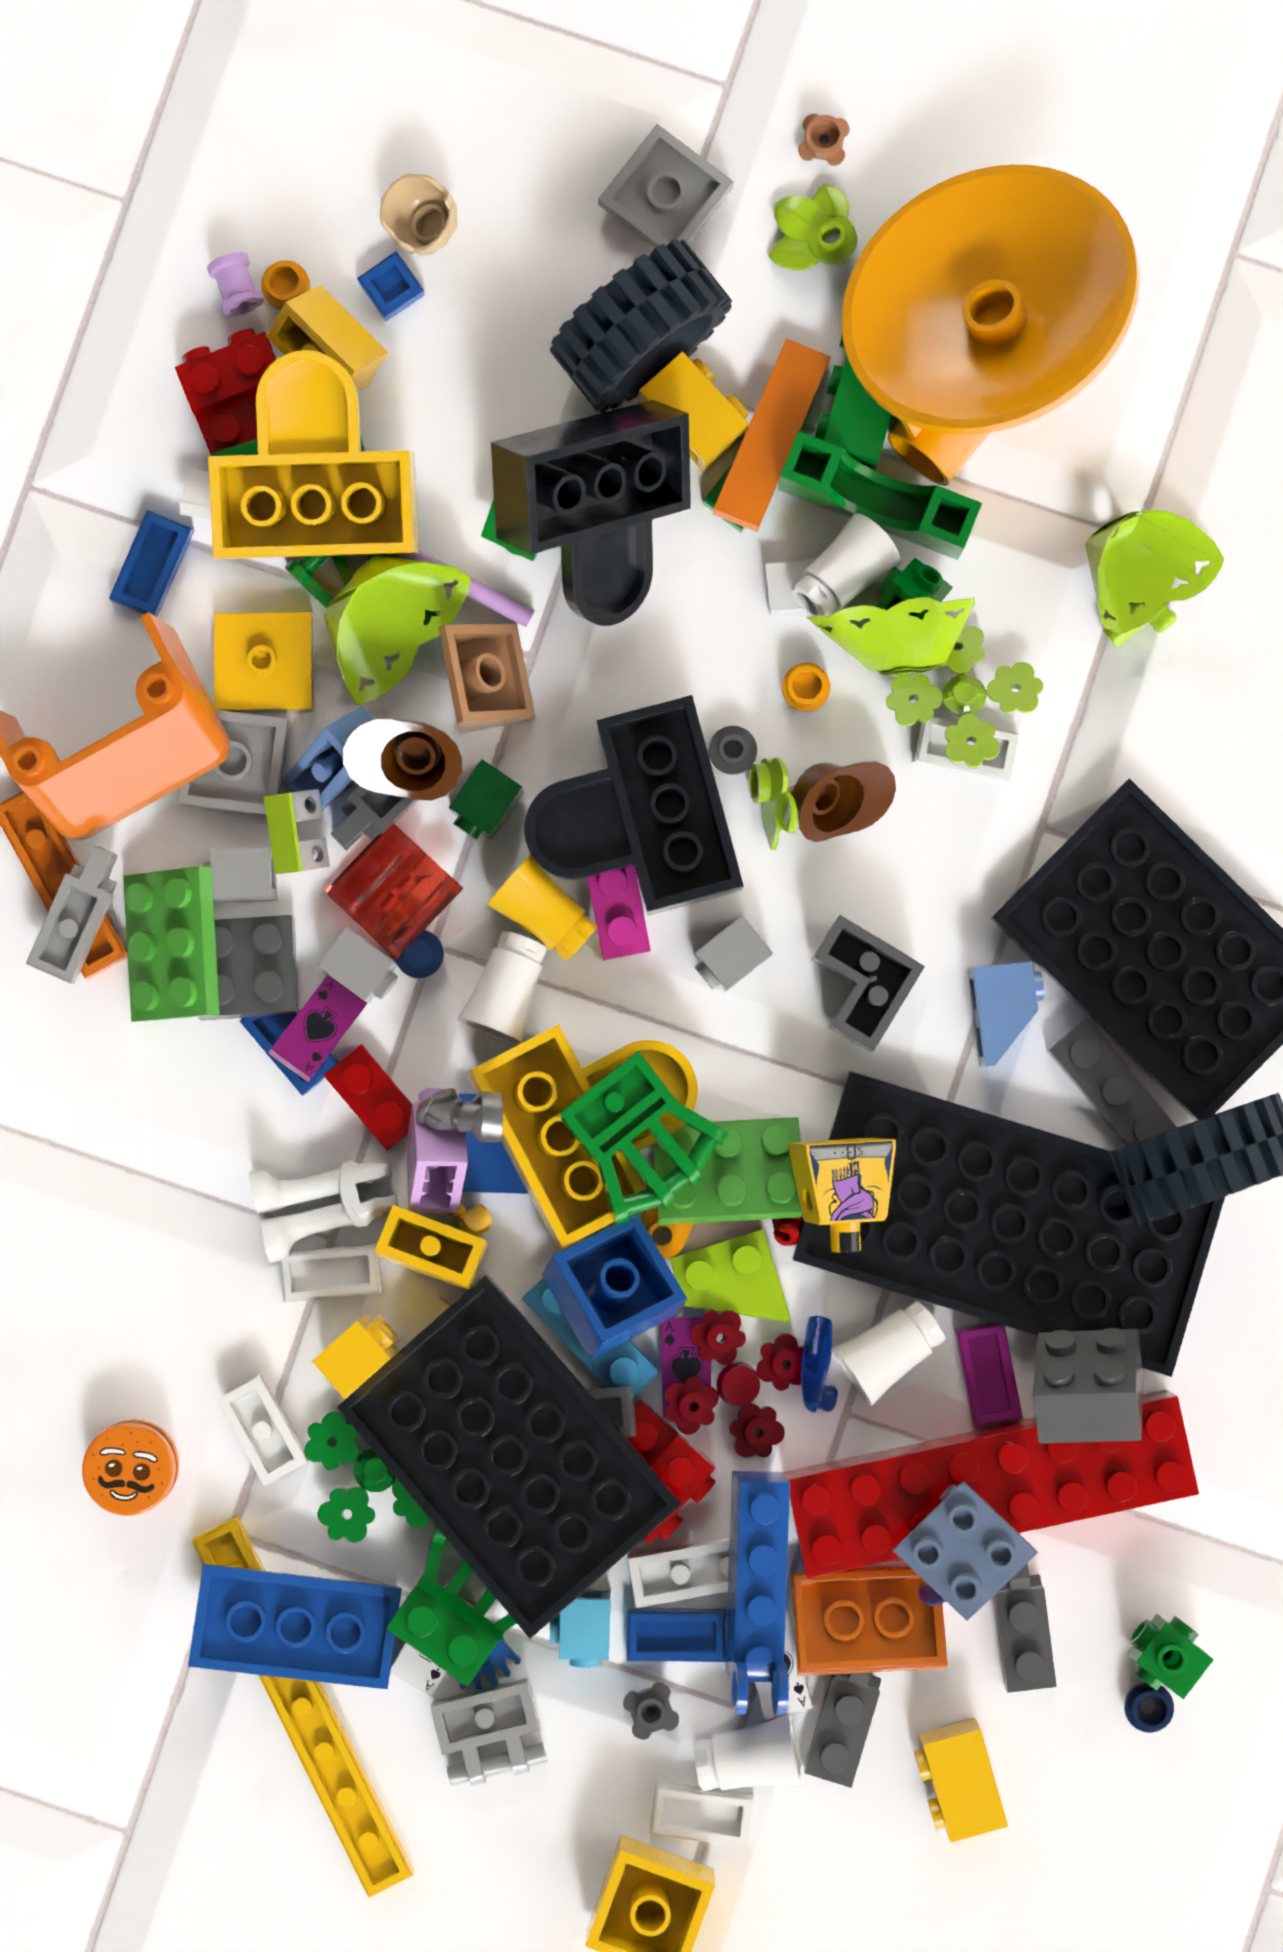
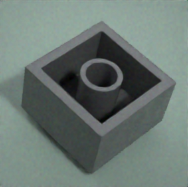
M1138 1329L1056 1330L1053 1332L1037 1333L1033 1402L1039 1443L1142 1440L1143 1369Z

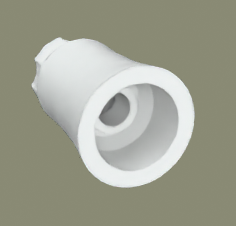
M854 514L836 539L803 571L802 578L791 589L792 595L797 604L809 616H830L834 612L843 609L858 594L889 573L894 567H898L901 564L900 553L892 539L878 524L862 514Z
M502 931L497 948L492 949L485 969L457 1019L482 1032L521 1044L530 1003L543 969L540 964L545 957L546 946L523 935Z
M916 1301L904 1311L899 1309L878 1325L856 1338L832 1348L831 1351L859 1394L870 1406H873L894 1383L914 1366L932 1354L931 1349L939 1346L946 1338L930 1312L919 1301Z
M790 1713L755 1726L713 1734L712 1739H701L693 1742L695 1768L702 1791L719 1787L723 1791L762 1785H802L800 1755Z

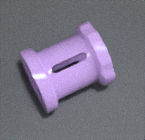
M235 252L213 260L207 266L209 276L216 279L224 302L220 307L224 316L246 314L261 306L264 302L262 293L255 291L247 267L250 264L247 253Z

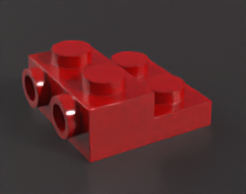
M252 328L240 330L228 337V346L213 352L207 346L192 349L182 356L184 363L174 367L210 455L211 453L258 439L256 417L257 388L264 372L277 360L265 331L256 334Z
M640 1399L634 1406L637 1436L627 1438L683 1503L681 1507L644 1538L651 1544L657 1536L666 1541L674 1533L684 1519L678 1512L690 1498L699 1503L716 1483V1480L710 1476L716 1467L714 1462Z

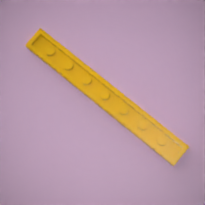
M238 1515L191 1540L202 1563L266 1571ZM258 1675L368 1898L413 1876L414 1869L322 1683Z

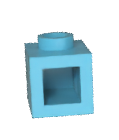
M585 1590L550 1621V1644H559V1659H569V1665L578 1668L599 1666V1660H609L611 1591Z

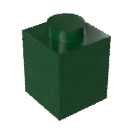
M481 759L448 807L457 816L453 825L475 840L479 838L481 833L492 840L524 794L523 786Z

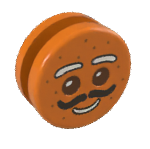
M137 1419L118 1422L99 1433L88 1446L82 1462L84 1486L92 1500L110 1513L121 1516H134L145 1513L162 1502L174 1488L179 1475V1454L171 1437L159 1426Z

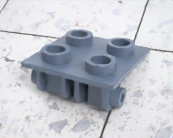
M962 1481L958 1486L952 1484L945 1490L940 1497L942 1502L893 1551L954 1610L968 1621L1036 1556L1038 1551L966 1482Z

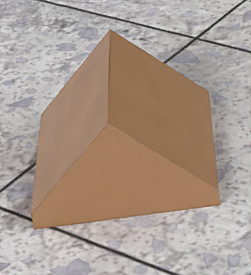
M455 624L438 627L456 722L461 733L535 719L517 624Z

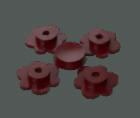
M708 1310L702 1316L703 1322L692 1326L689 1337L691 1342L699 1347L698 1356L703 1361L715 1359L719 1364L727 1365L718 1375L717 1391L711 1386H703L701 1380L697 1377H689L684 1384L680 1382L672 1383L665 1391V1399L669 1405L664 1410V1416L668 1421L676 1422V1426L681 1433L692 1435L699 1430L701 1424L707 1426L714 1421L715 1414L712 1409L718 1404L720 1396L725 1403L731 1406H741L737 1414L738 1420L732 1421L729 1425V1433L735 1437L733 1443L735 1452L741 1457L746 1458L753 1456L755 1453L762 1458L768 1457L772 1452V1445H777L784 1439L785 1429L780 1422L776 1421L777 1413L772 1407L764 1406L760 1409L759 1406L751 1403L759 1394V1379L764 1382H772L773 1387L778 1391L786 1390L790 1384L801 1385L805 1383L809 1376V1369L805 1364L810 1357L809 1350L804 1346H798L797 1339L793 1335L783 1333L776 1337L774 1344L767 1342L761 1346L760 1355L763 1359L757 1363L756 1371L746 1363H732L736 1359L737 1348L742 1347L746 1342V1335L739 1330L741 1318L736 1312L731 1310L723 1311L720 1314L714 1310ZM722 1333L723 1338L717 1341V1336ZM787 1360V1365L782 1367L783 1361ZM692 1402H695V1407L693 1409H689V1405ZM760 1428V1433L755 1435V1430Z

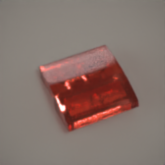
M393 824L383 835L380 833L378 837L371 841L324 892L396 960L464 888L399 827Z

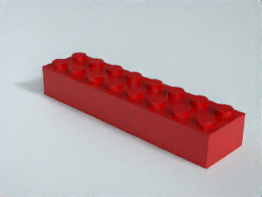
M1168 1390L1143 1395L1142 1440L1039 1443L1036 1418L783 1472L790 1482V1507L807 1579L901 1559L893 1549L942 1502L940 1497L952 1484L958 1486L962 1481L966 1482L1018 1533L1200 1495L1178 1395Z

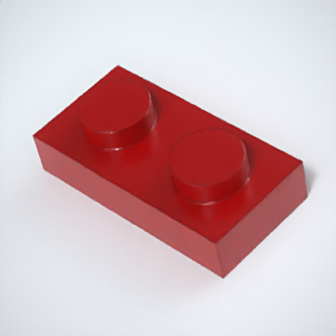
M363 1044L359 1045L324 1075L326 1080L386 1151H389L408 1134L412 1102Z

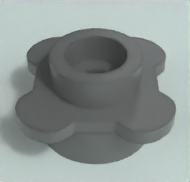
M656 1682L652 1687L644 1688L639 1692L630 1691L625 1695L623 1706L631 1713L634 1723L632 1733L636 1738L646 1740L653 1732L661 1729L672 1731L677 1727L679 1715L671 1708L669 1700L671 1692L665 1683ZM648 1707H654L656 1713L648 1715L646 1712Z

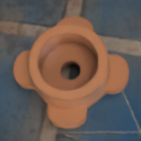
M809 114L806 116L802 124L805 130L804 141L798 146L800 158L807 162L813 159L825 160L831 166L841 164L845 159V151L842 148L843 141L850 132L848 122L842 118L836 119L830 115L819 116L818 114ZM826 136L828 142L823 144L819 141V138Z

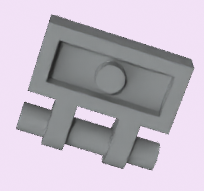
M528 1678L431 1703L430 1708L442 1755L462 1751L464 1759L463 1763L447 1766V1774L451 1786L470 1782L471 1786L486 1783V1777L513 1771L514 1775L530 1772L529 1766L548 1762L544 1742L525 1747L521 1736L537 1732L540 1728ZM505 1740L508 1751L481 1757L478 1746Z

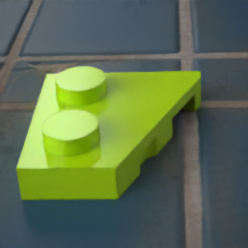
M763 1228L669 1258L674 1276L687 1297L684 1306L719 1312L731 1310L738 1315L782 1322L792 1320Z

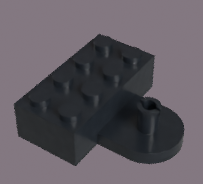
M650 400L492 441L491 459L496 539L530 555L560 546L562 588L569 608L577 616L600 626L616 625L629 618L645 600L652 582V520L691 509L689 413L655 400Z
M692 695L596 720L608 768L556 782L543 789L528 808L524 822L525 840L532 857L540 867L562 879L581 880L635 866L648 916L739 892L744 887Z

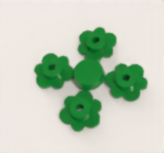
M327 1413L321 1423L315 1422L309 1425L307 1434L310 1440L306 1443L304 1449L306 1457L312 1462H322L327 1470L337 1469L340 1462L348 1464L355 1461L354 1476L357 1483L361 1486V1488H351L347 1492L342 1488L332 1490L329 1495L330 1501L324 1502L318 1508L317 1517L323 1525L329 1526L327 1533L332 1540H340L345 1537L346 1540L352 1543L362 1541L368 1531L366 1524L372 1523L376 1516L374 1509L367 1506L369 1495L366 1491L382 1492L391 1486L392 1493L397 1498L393 1503L394 1513L398 1516H405L407 1523L413 1528H422L428 1524L430 1518L376 1453L369 1448L359 1455V1447L354 1441L359 1433L351 1424H346L345 1418L340 1413ZM332 1437L337 1439V1444L334 1447L329 1444V1440ZM347 1509L352 1512L350 1519L344 1517V1511Z

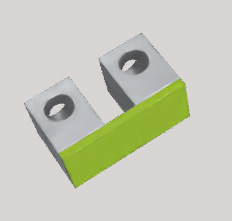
M319 789L264 796L275 874L330 867L326 838L298 841L296 822L323 818ZM306 799L311 804V807L308 812L305 808ZM313 848L318 853V856L315 860L312 857Z

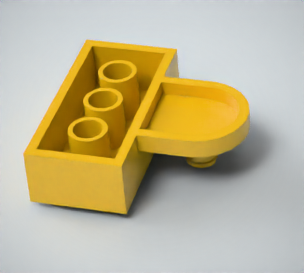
M311 350L295 351L278 358L264 372L257 388L258 455L208 456L213 558L239 559L419 553L415 453L410 450L361 452L358 392L351 375L339 362L328 355Z
M558 1024L466 1072L476 1094L480 1091L501 1092L503 1100L501 1142L557 1248L564 1249L614 1222L608 1207L607 1195L597 1164L587 1155L586 1150L557 1114L637 1051L678 1103L694 1111L698 1096L697 1078L688 1059L675 1047L657 1040L636 1041L581 1068ZM665 1113L658 1119L670 1135L685 1124L668 1113ZM647 1129L631 1141L638 1151L656 1143ZM620 1151L615 1153L611 1159L622 1195L626 1196L645 1190L637 1173Z

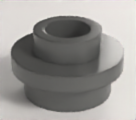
M723 727L710 740L709 758L713 766L720 772L728 775L741 774L747 771L755 762L757 756L756 740L743 727ZM730 741L738 742L742 747V754L737 758L726 756L724 753L726 743Z

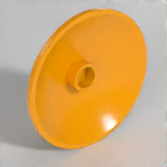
M1010 164L976 169L942 181L907 202L878 229L865 246L849 278L842 307V335L848 360L859 382L882 408L900 419L889 432L887 438L893 449L905 462L932 482L947 486L991 432L1025 424L1053 411L1076 396L1096 378L1117 352L1125 338L1138 301L1140 284L1139 262L1128 226L1111 201L1084 180L1067 172L1049 167Z

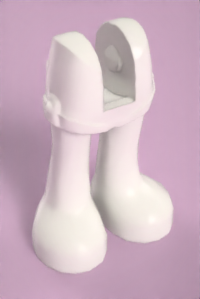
M350 1160L349 1162H344L339 1169L294 1180L277 1179L268 1170L259 1169L249 1172L252 1195L259 1215L331 1195L339 1194L341 1198V1203L291 1215L261 1219V1233L269 1262L280 1261L288 1257L292 1245L304 1237L350 1225H355L357 1228L367 1227L372 1220L390 1213L392 1205L398 1206L397 1195L373 1197L369 1199L370 1201L360 1203L356 1187L357 1184H370L378 1179L392 1176L388 1162L358 1164Z

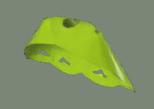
M1161 510L1132 511L1104 524L1085 543L1101 623L1106 629L1123 634L1139 628L1152 620L1164 603L1185 601L1204 591L1215 580L1225 560L1214 540L1193 522L1177 514ZM1209 561L1210 564L1202 567L1201 574L1196 576L1195 562ZM1175 577L1188 582V584L1180 583L1177 588L1172 587ZM1130 602L1145 604L1143 607L1136 608L1134 614H1130ZM1105 610H1106L1112 617H1114L1115 620L1111 619L1110 617H1108L1107 619L1104 618L1103 615L1105 614Z
M377 554L363 564L354 573L350 582L328 603L329 606L324 617L346 689L357 705L374 701L395 687L412 668L418 646L439 637L438 627L450 625L454 621L468 595L471 585V577L454 566ZM457 580L458 583L452 587V595L448 598L443 584ZM425 610L440 612L439 615L431 617L428 625H424ZM399 653V658L391 663L392 667L388 671L384 657ZM361 677L374 681L373 685H365L364 689L359 691Z
M975 596L970 599H955L945 602H939L930 597L906 599L888 610L870 605H860L841 609L830 616H806V618L869 671H877L884 676L922 674L940 667V664L947 661L975 606ZM960 609H965L962 612H960L955 618H953L949 614H945V612L947 611L957 612ZM923 610H928L924 615V619L909 615L910 612L921 613ZM865 618L870 619L862 628H858L857 625L849 622L850 620L859 622Z

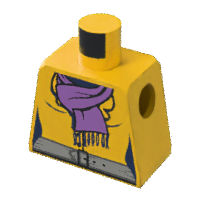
M872 1137L788 1142L804 1221L818 1225H830L831 1252L861 1251L860 1222L884 1221L888 1215L896 1140Z

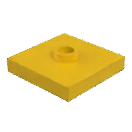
M311 612L214 613L215 710L230 712L314 711L313 614Z

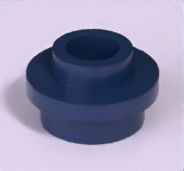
M1144 1681L1134 1685L1127 1692L1124 1699V1713L1134 1728L1142 1732L1154 1733L1164 1729L1172 1720L1174 1701L1170 1693L1162 1685L1158 1690H1155ZM1146 1698L1156 1700V1708L1150 1714L1140 1712V1704Z

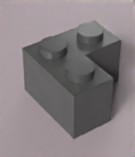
M842 915L835 919L811 959L814 963L852 985L829 1023L828 1028L869 1053L875 1051L925 968L923 964Z

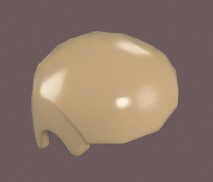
M406 174L393 181L381 198L380 222L382 227L402 249L411 254L431 255L447 245L458 227L457 205L449 191L434 178L422 174Z

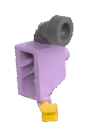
M434 1087L424 1089L418 1095L419 1101L412 1103L407 1134L408 1211L416 1213H444L447 1217L453 1215L456 1218L459 1230L478 1237L490 1230L489 1225L492 1223V1217L486 1207L480 1203L468 1210L462 1205L464 1198L461 1195L468 1164L465 1132H471L479 1142L501 1141L503 1129L502 1094L497 1091H480L471 1102H464L462 1104V1099L458 1097L455 1088L441 1089Z

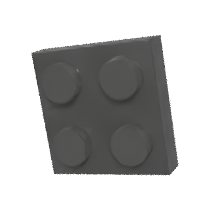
M293 915L214 920L220 1015L197 1018L200 1021L297 1015L296 933Z

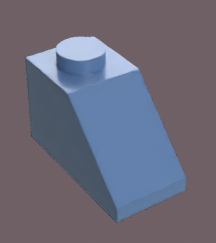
M360 706L326 726L282 780L284 785L290 792L319 789L322 811L356 783L349 777L343 764V747L349 734L360 724L372 720L373 717L363 706ZM306 799L305 808L309 811L311 804Z
M1032 961L978 967L967 971L979 1067L994 1066L998 1063L1037 1013V1001L1044 1000L1042 974L1040 971L1033 972Z

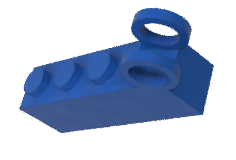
M732 1471L725 1670L731 1680V1700L734 1715L746 1714L748 1682H771L774 1715H786L788 1710L789 1676L787 1664L784 1662L790 1482L782 1472Z

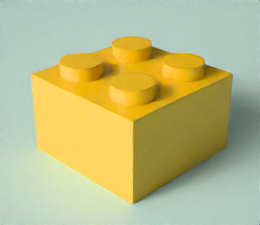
M621 1834L586 1928L585 1947L599 1952H692L715 1888L714 1868Z

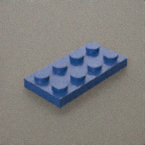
M203 1563L187 1666L388 1690L395 1635L385 1628L399 1609L402 1588Z

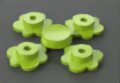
M967 626L961 631L947 661L940 664V666L948 665L953 673L958 674V676L951 678L945 684L943 693L938 687L931 686L929 678L924 674H918L914 678L908 675H898L891 683L892 693L886 697V706L890 710L895 711V719L900 725L911 726L917 720L923 723L930 722L934 717L933 709L938 708L943 700L948 711L960 717L957 721V726L951 725L945 730L944 736L948 741L945 755L953 763L965 761L969 768L974 769L980 767L983 760L994 759L1000 749L999 742L994 738L995 726L990 722L981 723L979 717L975 715L984 706L986 697L988 696L994 702H1000L999 707L1003 713L1011 714L1017 709L1019 712L1027 714L1035 711L1038 707L1039 698L1037 695L1042 693L1044 683L1041 679L1034 677V668L1027 662H1018L1012 668L1006 665L999 666L995 672L996 679L988 683L987 689L976 677L965 675L970 671L972 662H981L985 655V651L981 647L984 641L983 631L977 626ZM910 700H916L917 702L912 703ZM972 741L975 744L969 745L967 742Z

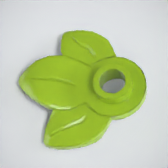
M824 183L815 193L813 200L805 196L791 195L776 201L773 206L774 217L785 236L771 249L768 254L769 259L774 264L792 271H805L819 262L830 265H839L846 262L857 247L858 236L855 227L848 220L850 205L844 193L838 188ZM840 234L836 242L831 244L824 242L829 235Z
M778 757L764 758L760 764H752L748 775L751 799L754 803H762V823L770 850H776L778 847L779 834L782 829L788 833H795L798 826V809L795 799L787 790L788 771L784 762Z

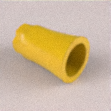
M531 854L486 904L511 919L546 946L549 951L554 948L565 961H568L598 927L590 918L583 915L585 910L538 865Z

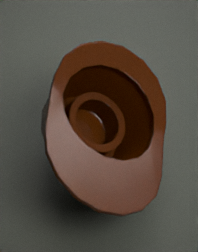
M391 718L372 719L354 729L349 734L343 747V764L349 777L360 787L377 793L401 796L414 800L431 801L446 796L456 787L462 774V756L457 744L445 732L426 722H409Z
M877 761L861 762L844 767L824 762L814 764L806 769L798 778L796 784L788 787L787 790L795 799L798 809L799 830L806 839L820 842L863 830L876 823L885 815L893 803L896 781L889 767Z

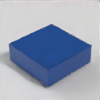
M397 251L357 278L359 285L385 322L425 296L424 289Z

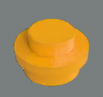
M283 260L272 264L266 269L262 277L261 288L268 303L281 310L285 302L310 290V280L302 266L293 261Z
M800 663L787 671L781 688L782 695L790 707L801 712H811L820 708L827 701L831 686L828 675L821 667L813 663Z

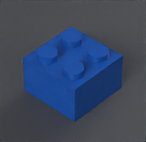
M638 1214L629 1217L628 1222L615 1224L553 1255L542 1273V1277L590 1360L673 1318L687 1300L686 1295Z

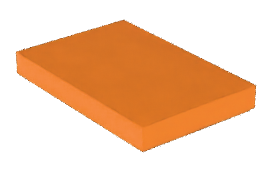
M910 1567L855 1569L807 1579L805 1572L791 1573L797 1676L947 1669L948 1661L942 1597Z

